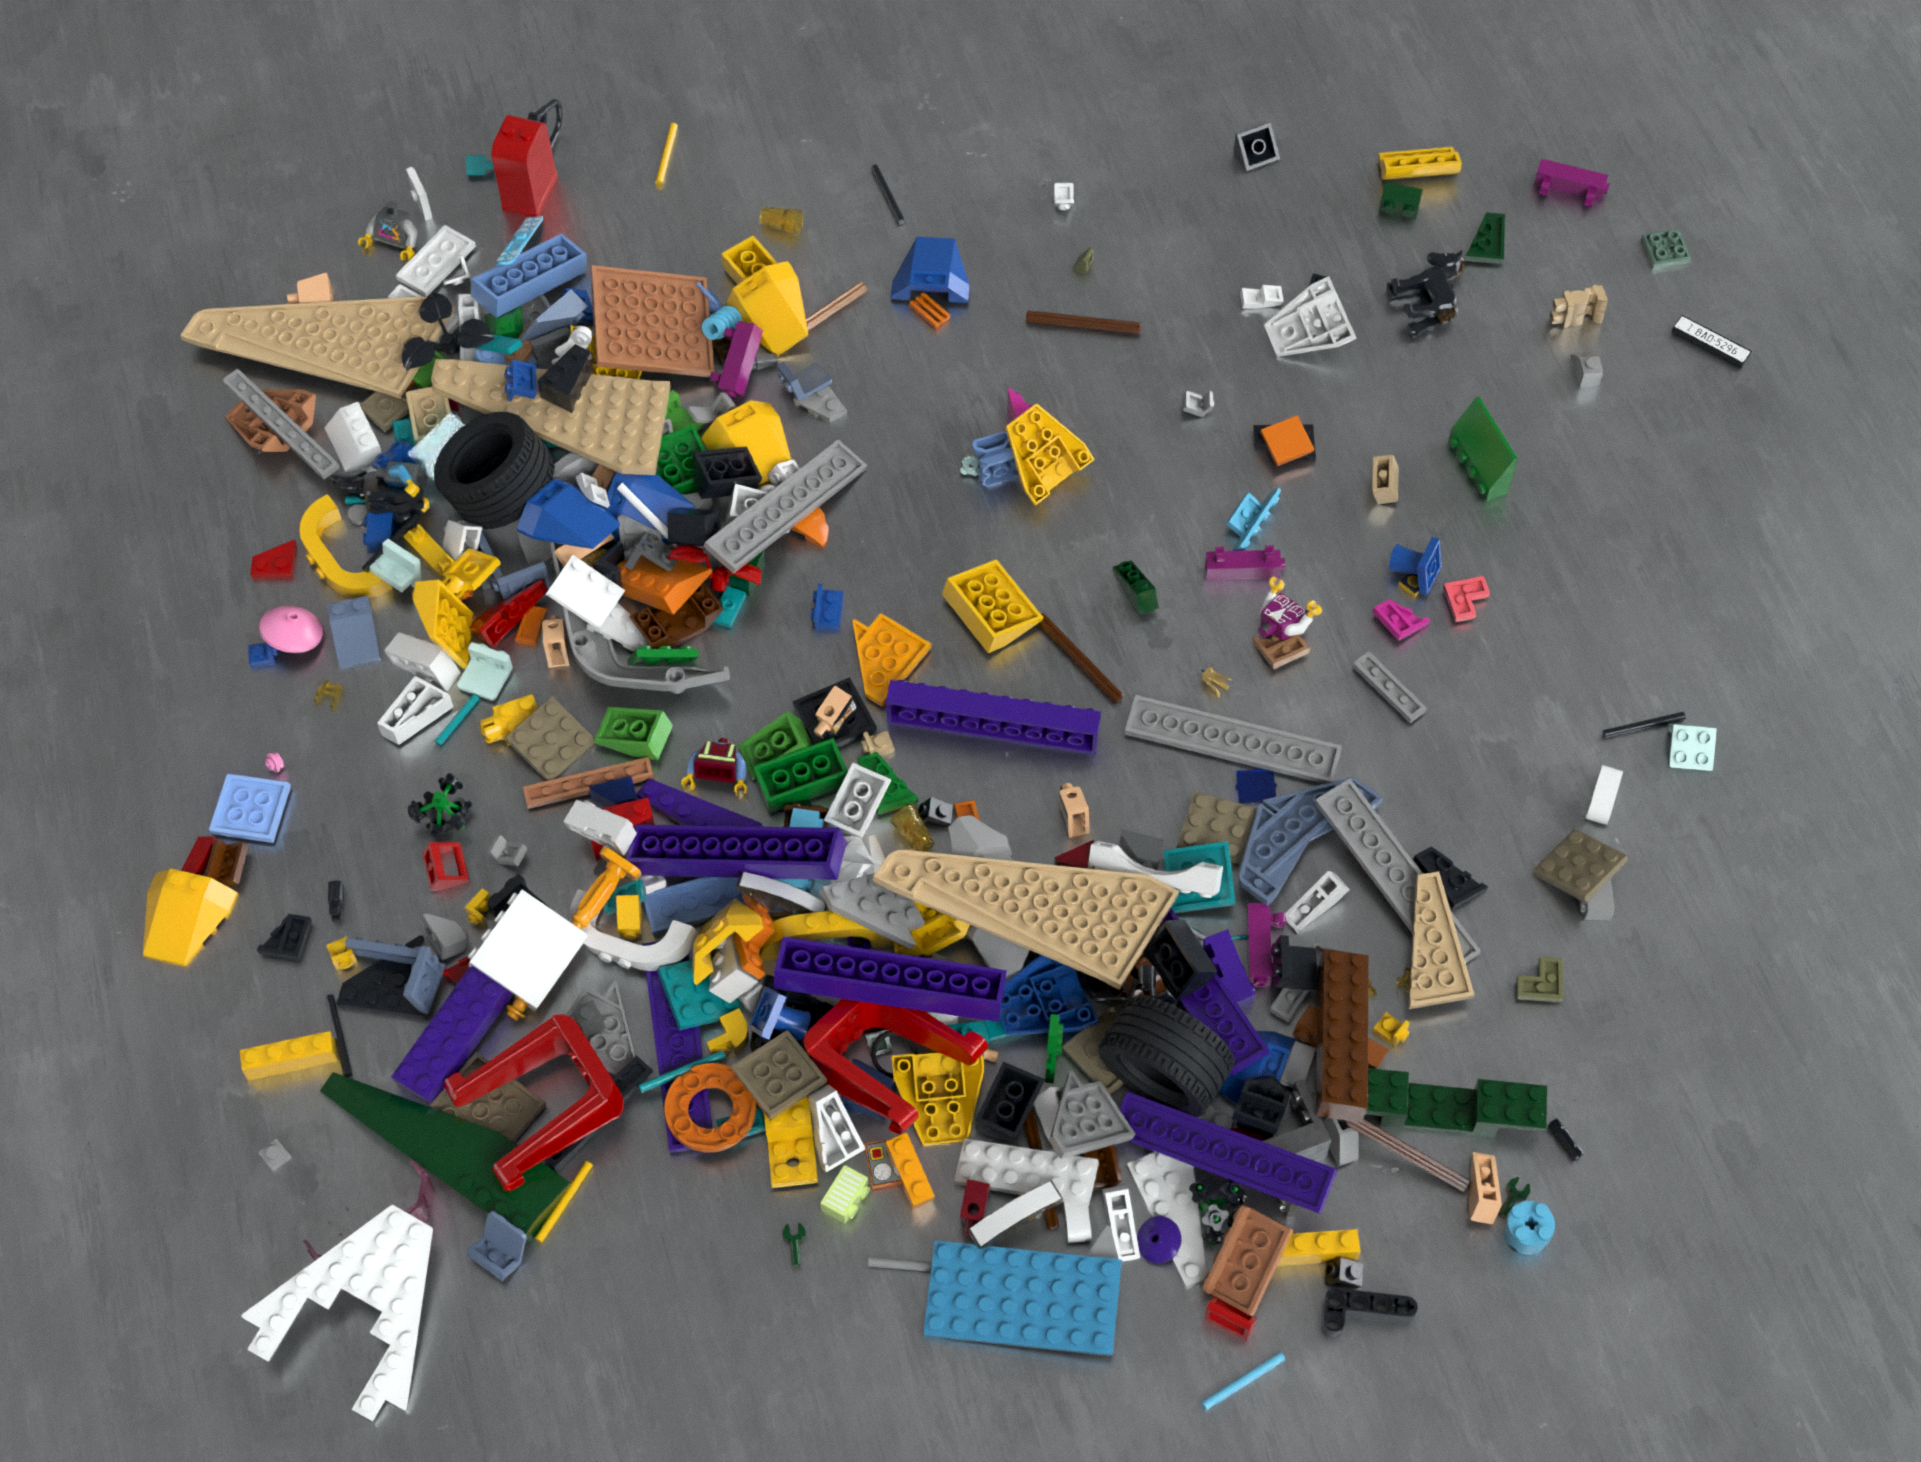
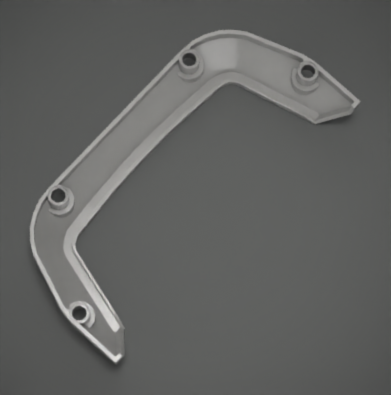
M671 419L665 420L662 436L673 432ZM571 452L554 464L555 472L553 479L578 485L576 476L584 473L592 477L599 464ZM550 542L556 575L558 577L564 566L554 551L565 544ZM591 554L581 559V561L593 568ZM563 606L574 658L586 674L600 683L615 687L670 691L671 693L679 694L687 688L730 680L728 666H725L724 670L707 671L696 667L632 666L622 664L617 659L611 640L604 638L603 634L597 631L591 632L587 630L588 623Z

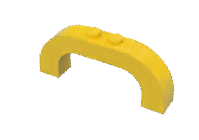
M328 494L311 504L301 519L300 537L307 552L305 557L311 566L315 564L317 567L315 571L321 580L325 579L338 594L352 599L369 596L370 599L391 590L392 586L370 571L368 573L365 571L350 573L338 565L321 541L324 530L342 519L338 507Z
M832 911L792 915L772 922L775 932L760 948L763 962L777 960L783 937L816 941L857 936L870 940L872 949L893 947V941Z

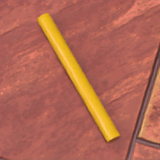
M671 123L655 180V184L659 186L663 184L678 126L676 123Z
M585 1161L572 1180L571 1185L535 1236V1240L543 1243L593 1167L590 1162Z

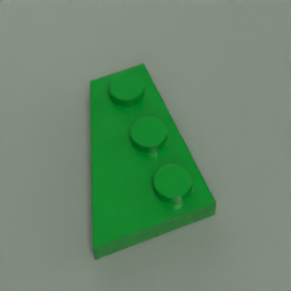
M640 646L627 659V664L635 666V663L645 662L646 666H652L664 660L666 664L691 663L699 658L698 649H692L691 646H682L679 649H671V646H661L659 649H651L650 646Z
M878 752L857 758L859 766L891 779L876 810L878 816L919 802V798L907 788L902 779L900 780L893 769Z
M1050 1015L1045 1083L1054 1084L1056 1057L1061 1055L1064 1024L1059 1023L1060 1015Z

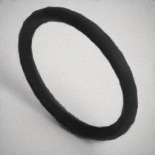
M889 1031L881 1034L875 1040L871 1050V1057L874 1066L879 1072L893 1077V1073L885 1071L876 1059V1049L882 1039L888 1036H899L909 1043L914 1055L918 1054L913 1041Z

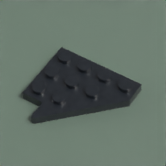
M419 935L406 943L405 946L413 949L416 946L421 947L424 943V937ZM379 960L343 982L336 1003L341 1008L425 1020L426 1017L425 1013H420L403 996L404 986L411 975L412 964Z

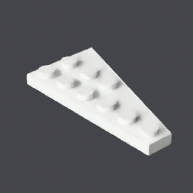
M1156 1152L1127 1163L1126 1167L1150 1217H1167L1173 1220L1180 1229L1182 1236L1181 1247L1176 1256L1171 1260L1185 1289L1187 1290L1203 1283L1207 1269L1203 1238L1201 1236L1198 1203L1192 1201L1193 1194L1189 1190L1190 1185L1195 1183L1193 1166Z

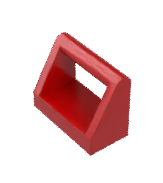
M459 842L428 843L422 856L431 891H441L469 882ZM454 852L459 876H445L441 854Z
M1214 1297L1209 1302L1204 1317L1205 1320L1246 1341L1258 1319L1217 1297Z

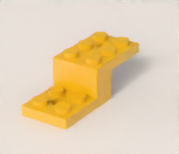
M806 1096L772 1120L764 1113L772 1188L818 1183L809 1097ZM795 1158L799 1161V1164L795 1167H790L786 1164L787 1161Z

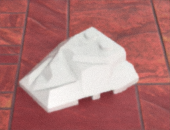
M875 834L864 835L863 838L844 836L847 844L838 880L815 879L810 894L825 902L819 892L822 887L876 873L884 862L885 857ZM825 905L824 911H830L827 905Z

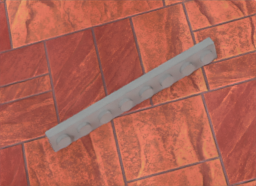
M236 369L222 379L223 385L320 477L326 479L340 468L339 464L239 369Z

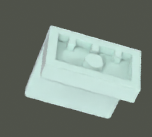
M1669 723L1668 732L1672 733L1669 766L1673 768L1712 771L1717 728Z

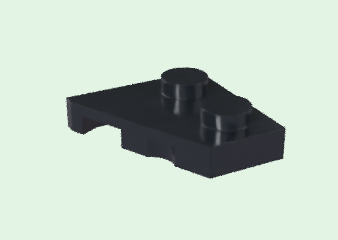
M288 914L281 925L270 933L271 937L264 945L260 944L258 946V953L300 960L312 923L311 917Z

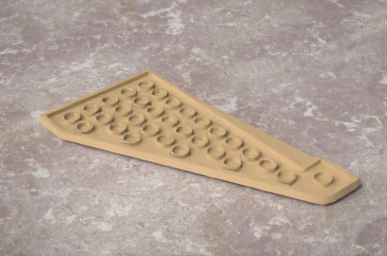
M427 296L204 309L192 317L180 337L182 341L200 347L362 387L401 399L420 368L415 367L407 371L405 370L402 363L404 345L414 337H422L425 342L427 340L436 342L443 330L439 321L427 323L421 318L419 309L422 302L427 298ZM452 305V314H451V316L448 317V318L442 319L444 326L447 325V323L449 322L450 318L452 317V315H453L454 312H455V307H454L453 305Z
M453 359L435 360L431 382L433 389L438 394L484 414L494 412L517 414L525 420L539 438L621 474L655 475L671 388L670 381H649L591 374L586 386L581 391L580 399L574 405L573 413L540 397L537 380L548 371L547 369L536 368L537 394L534 399L514 395L510 402L507 401V393L504 392L507 379L504 378L506 367H510V365Z
M897 850L890 853L873 876V882L892 892L1100 979L1119 990L1179 894L1178 890L1149 875L912 850Z

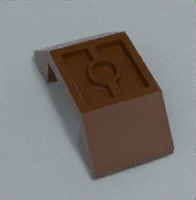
M703 582L674 615L662 610L652 613L646 607L630 615V619L651 648L659 649L661 646H671V649L705 632L720 615L723 608Z

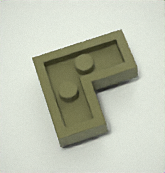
M1540 957L1539 977L1518 975L1517 999L1562 1003L1563 958Z

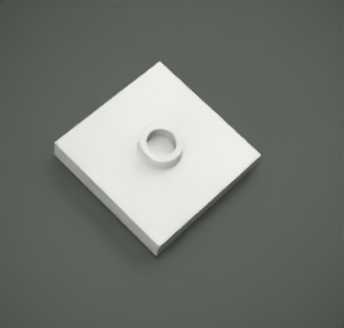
M407 168L411 196L414 202H417L425 220H429L432 218L427 194L414 168Z

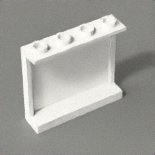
M521 890L519 894L514 893L507 904L510 907L507 911H501L494 922L497 925L493 930L488 929L481 940L484 943L479 949L475 947L468 958L471 961L468 966H474L529 1004V1008L536 1011L585 942L588 934L524 890Z

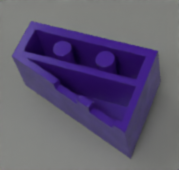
M1227 929L1204 938L1202 945L1204 951L1217 969V975L1239 1007L1242 1009L1252 1005L1256 991L1253 984L1248 980L1246 970L1241 963L1229 930Z

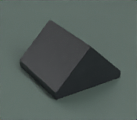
M1271 122L1235 135L1234 154L1245 171L1280 159Z
M679 507L667 512L668 543L704 546L705 542L710 539L718 511Z

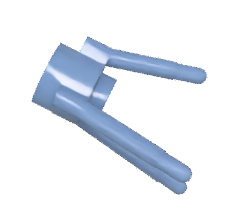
M699 282L696 283L709 299L710 316L725 306L708 286L707 291Z

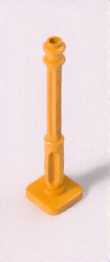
M606 846L600 851L601 858L607 862L606 870L589 888L575 914L571 916L573 920L570 923L580 930L588 927V923L607 903L620 878L624 879L625 876H628L632 880L637 881L642 875L636 866ZM515 995L516 999L513 1004L506 1006L508 1009L506 1014L517 1021L519 1018L525 1017L523 1012L529 1004Z

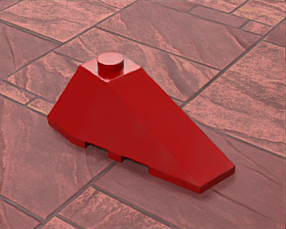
M542 580L535 582L485 611L480 617L474 619L469 628L476 638L490 649H494L524 615L548 592L547 586Z

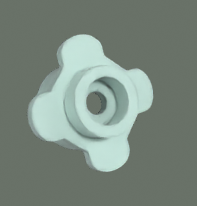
M974 456L964 457L962 459L963 465L960 468L961 474L979 475L978 458Z

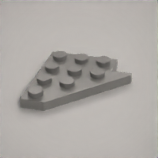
M875 873L827 885L819 891L830 911L909 949L913 948L916 944L909 931L921 928L925 924L914 901L873 882Z
M1070 1071L1066 1077L1049 1142L1060 1159L1132 1140L1135 1132L1101 1081L1082 1085L1074 1071Z

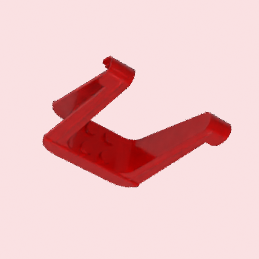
M841 999L808 1030L804 1037V1047L807 1054L812 1056L811 1060L827 1078V1083L823 1086L829 1084L838 1094L891 1120L889 1131L897 1135H902L919 1118L918 1111L910 1103L842 1056L853 1041L859 1040L866 1029L880 1027L966 1065H972L989 1047L984 1037L978 1033L970 1031L963 1036L925 1011Z
M564 1014L553 1015L552 1018L466 1078H463L460 1073H454L443 1084L453 1104L456 1107H461L560 1055L569 1054L590 1086L587 1093L581 1099L495 1163L492 1168L493 1172L505 1191H512L524 1183L523 1172L614 1119H618L623 1111L624 1100L620 1090L577 1022L570 1016Z

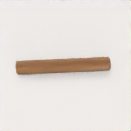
M863 282L857 283L807 317V329H812L867 291Z

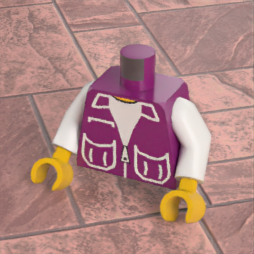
M1275 576L1271 577L1269 584L1272 589L1267 592L1260 611L1261 626L1258 628L1259 634L1264 638L1273 634L1280 640L1303 634L1312 622L1313 615H1320L1322 608L1314 600H1310L1307 603V609H1305L1284 594L1279 593L1277 595V591H1281L1284 588V582L1280 579L1279 583L1275 585L1277 578Z

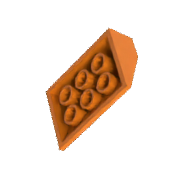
M643 555L640 556L632 570L625 567L628 559L621 561L617 565L621 568L622 588L625 590L624 596L672 615L678 611L712 573L710 568L680 559L676 561L671 571H667Z

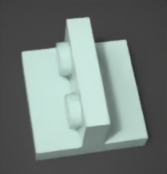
M387 539L382 543L383 554L369 566L370 572L400 592H403L409 585L415 588V582L421 581L420 559Z

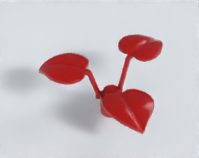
M681 545L674 548L669 555V560L680 559L695 563L706 561L707 568L711 569L709 556L703 553L704 550L702 548L692 545ZM745 564L734 574L724 565L722 567L718 566L708 576V578H711L710 588L715 591H725L731 574L758 585L761 583V569L751 564Z

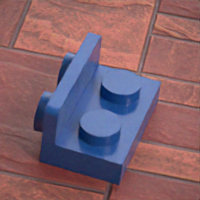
M512 360L510 367L507 366L504 373V378L507 379L504 392L507 393V401L511 402L514 395L534 399L537 394L536 365Z
M818 584L817 591H813V603L816 604L815 608H811L810 616L811 621H814L815 629L840 631L843 591L823 590L822 584Z

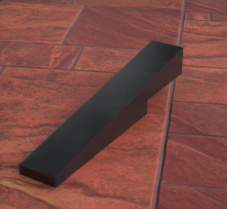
M637 1055L612 1078L620 1090L624 1102L639 1087L638 1084L643 1083L653 1072V1069ZM599 1129L543 1162L558 1173Z

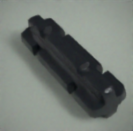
M1558 1118L1552 1120L1548 1127L1552 1133L1557 1134L1555 1137L1564 1149L1569 1151L1568 1154L1572 1160L1575 1161L1581 1158L1584 1154L1580 1146H1576L1577 1142L1566 1128L1562 1127L1563 1123Z

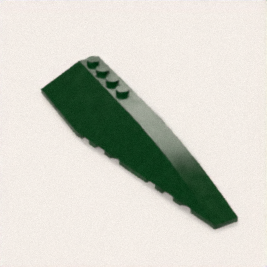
M332 1072L320 1089V1092L482 1210L487 1213L494 1211L498 1215L503 1216L513 1226L521 1229L528 1241L533 1240L571 1185V1182L540 1162L522 1173L525 1181L521 1186L512 1191H505L492 1168L495 1163L518 1147V1145L500 1132Z

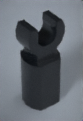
M339 880L328 882L329 915H332L331 920H341L344 884Z

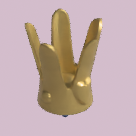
M1212 667L1207 668L1205 671L1201 670L1203 672L1201 680L1208 684L1218 697H1220V693L1212 682L1224 689H1229L1224 679L1229 681L1232 679L1217 673Z

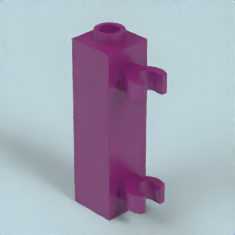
M1541 158L1534 185L1541 187L1539 195L1547 196L1548 189L1585 197L1584 206L1591 207L1593 200L1601 201L1603 194L1607 195L1610 183H1606L1607 174Z
M737 321L735 330L725 328L723 336L728 337V340L731 341L722 374L712 372L710 380L715 381L714 384L718 385L717 388L727 393L730 398H735V396L744 397L763 334V330L754 323Z
M1274 545L1265 546V550L1224 551V547H1215V551L1206 552L1205 557L1206 580L1269 579L1273 576L1280 578L1281 570H1285V558H1281L1280 550H1274Z
M1248 903L1246 910L1248 980L1255 987L1271 985L1273 968L1271 926L1284 928L1286 922L1285 913L1270 914V904L1266 906L1263 903Z

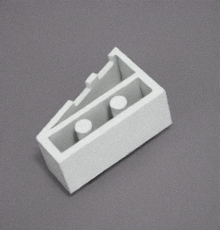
M576 800L564 820V824L569 830L602 846H606L623 856L637 834L632 827L633 824L628 819L597 808L586 800L584 802Z

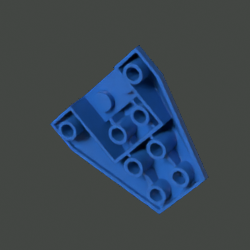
M916 237L892 281L891 299L910 300L911 290L948 292L949 302L968 303L970 285L956 240L954 238Z
M617 472L613 477L607 494L610 506L604 508L617 521L619 515L623 514L659 531L617 490L619 485L623 483L667 528V512L679 507L694 508L695 505L656 473L655 475H633ZM618 527L611 533L614 537L612 541L620 542ZM662 534L663 543L669 544L668 539Z
M554 478L526 502L517 526V532L536 540L594 549L620 526V523L602 505L590 501L582 493L578 485Z
M1040 955L1005 984L1000 1021L1007 1036L1049 1033L1051 1014L1060 1015L1059 1023L1064 1024L1063 1032L1079 1031L1098 1024V1018L1091 1002H1088L1074 968Z
M1257 1031L1268 1047L1270 1054L1232 1077L1229 1074L1219 1093L1237 1106L1247 1078L1252 1079L1254 1077L1273 1075L1280 1081L1296 1039L1274 1031Z

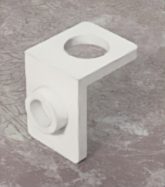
M462 254L458 256L465 274L443 280L445 285L450 283L453 286L464 282L463 279L470 277Z

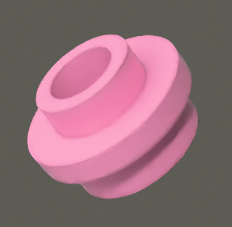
M270 752L266 755L265 764L268 770L274 773L280 772V769L284 767L280 755L277 752Z

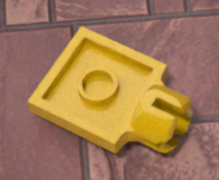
M468 548L442 574L444 578L442 583L457 598L461 599L467 590L475 591L501 563L497 557Z
M530 694L492 707L493 715L480 720V731L482 736L486 737L484 738L486 743L505 740L506 736L538 709L533 695Z

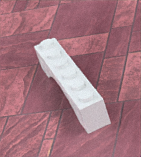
M459 294L458 312L460 328L465 321L470 319L482 321V306L471 297V294ZM460 346V360L477 362L474 353L481 349L463 348Z
M1101 841L1091 844L1088 869L1094 865L1096 870L1149 875L1170 887L1178 888L1179 892H1198L1199 896L1211 898L1212 895L1214 896L1220 891L1223 866L1205 862L1181 871H1158L1134 861L1118 845Z

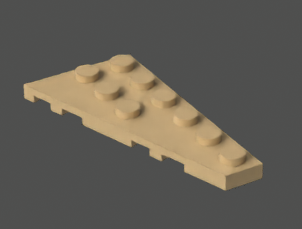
M1439 872L1421 874L1416 877L1408 1010L1471 999L1475 996Z

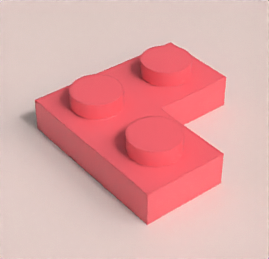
M1484 576L1444 583L1443 586L1455 622L1475 619L1476 612L1472 600L1488 598L1490 595Z

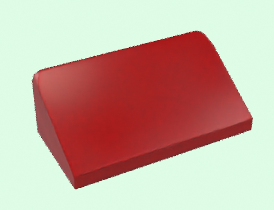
M199 836L181 871L202 876L207 868L216 838Z

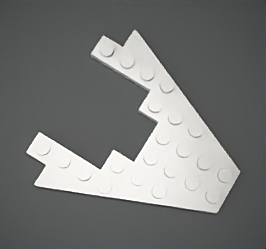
M389 1206L242 1314L241 1317L260 1328L247 1350L269 1362L308 1298L329 1310L339 1292L343 1289L382 1312L370 1334L390 1345L352 1410L371 1421H374L385 1401L406 1411L433 1228L396 1206Z

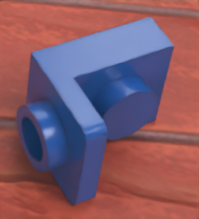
M267 643L248 645L250 667L276 664L275 655H279V650Z

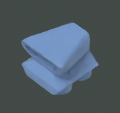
M1007 431L982 437L972 442V448L979 460V483L986 487L1014 480L1019 475L1013 452L1010 448L1011 445Z

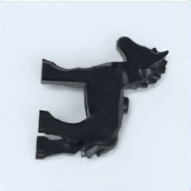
M359 470L341 475H330V478L333 480L331 482L333 489L360 494V499L365 500L366 509L372 514L402 513L413 509H424L421 486H418L420 490L416 496L412 497L405 490L390 488L384 480L376 479V471L367 473L366 470Z

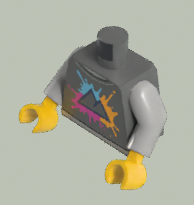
M388 202L381 211H377L370 219L365 230L366 235L359 238L358 245H362L365 239L367 242L365 248L371 247L373 243L371 236L373 235L374 240L406 249L400 253L401 260H406L408 254V261H410L415 256L412 249L415 248L417 229L413 225L408 212L398 210L396 202Z

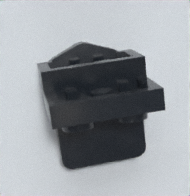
M1273 1075L1254 1077L1252 1079L1247 1078L1232 1119L1237 1121L1236 1126L1241 1129L1260 1134L1266 1138H1272L1278 1131L1291 1093L1287 1092V1089Z

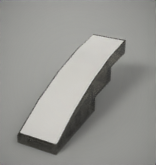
M742 871L736 884V889L772 911L776 906L781 907L792 915H798L800 912L807 914L826 911L827 905L824 901L808 892L775 879Z
M1050 1180L989 1214L969 1228L968 1232L978 1249L981 1250L1020 1232L1021 1226L1042 1217V1212L1061 1204L1063 1197L1053 1181Z

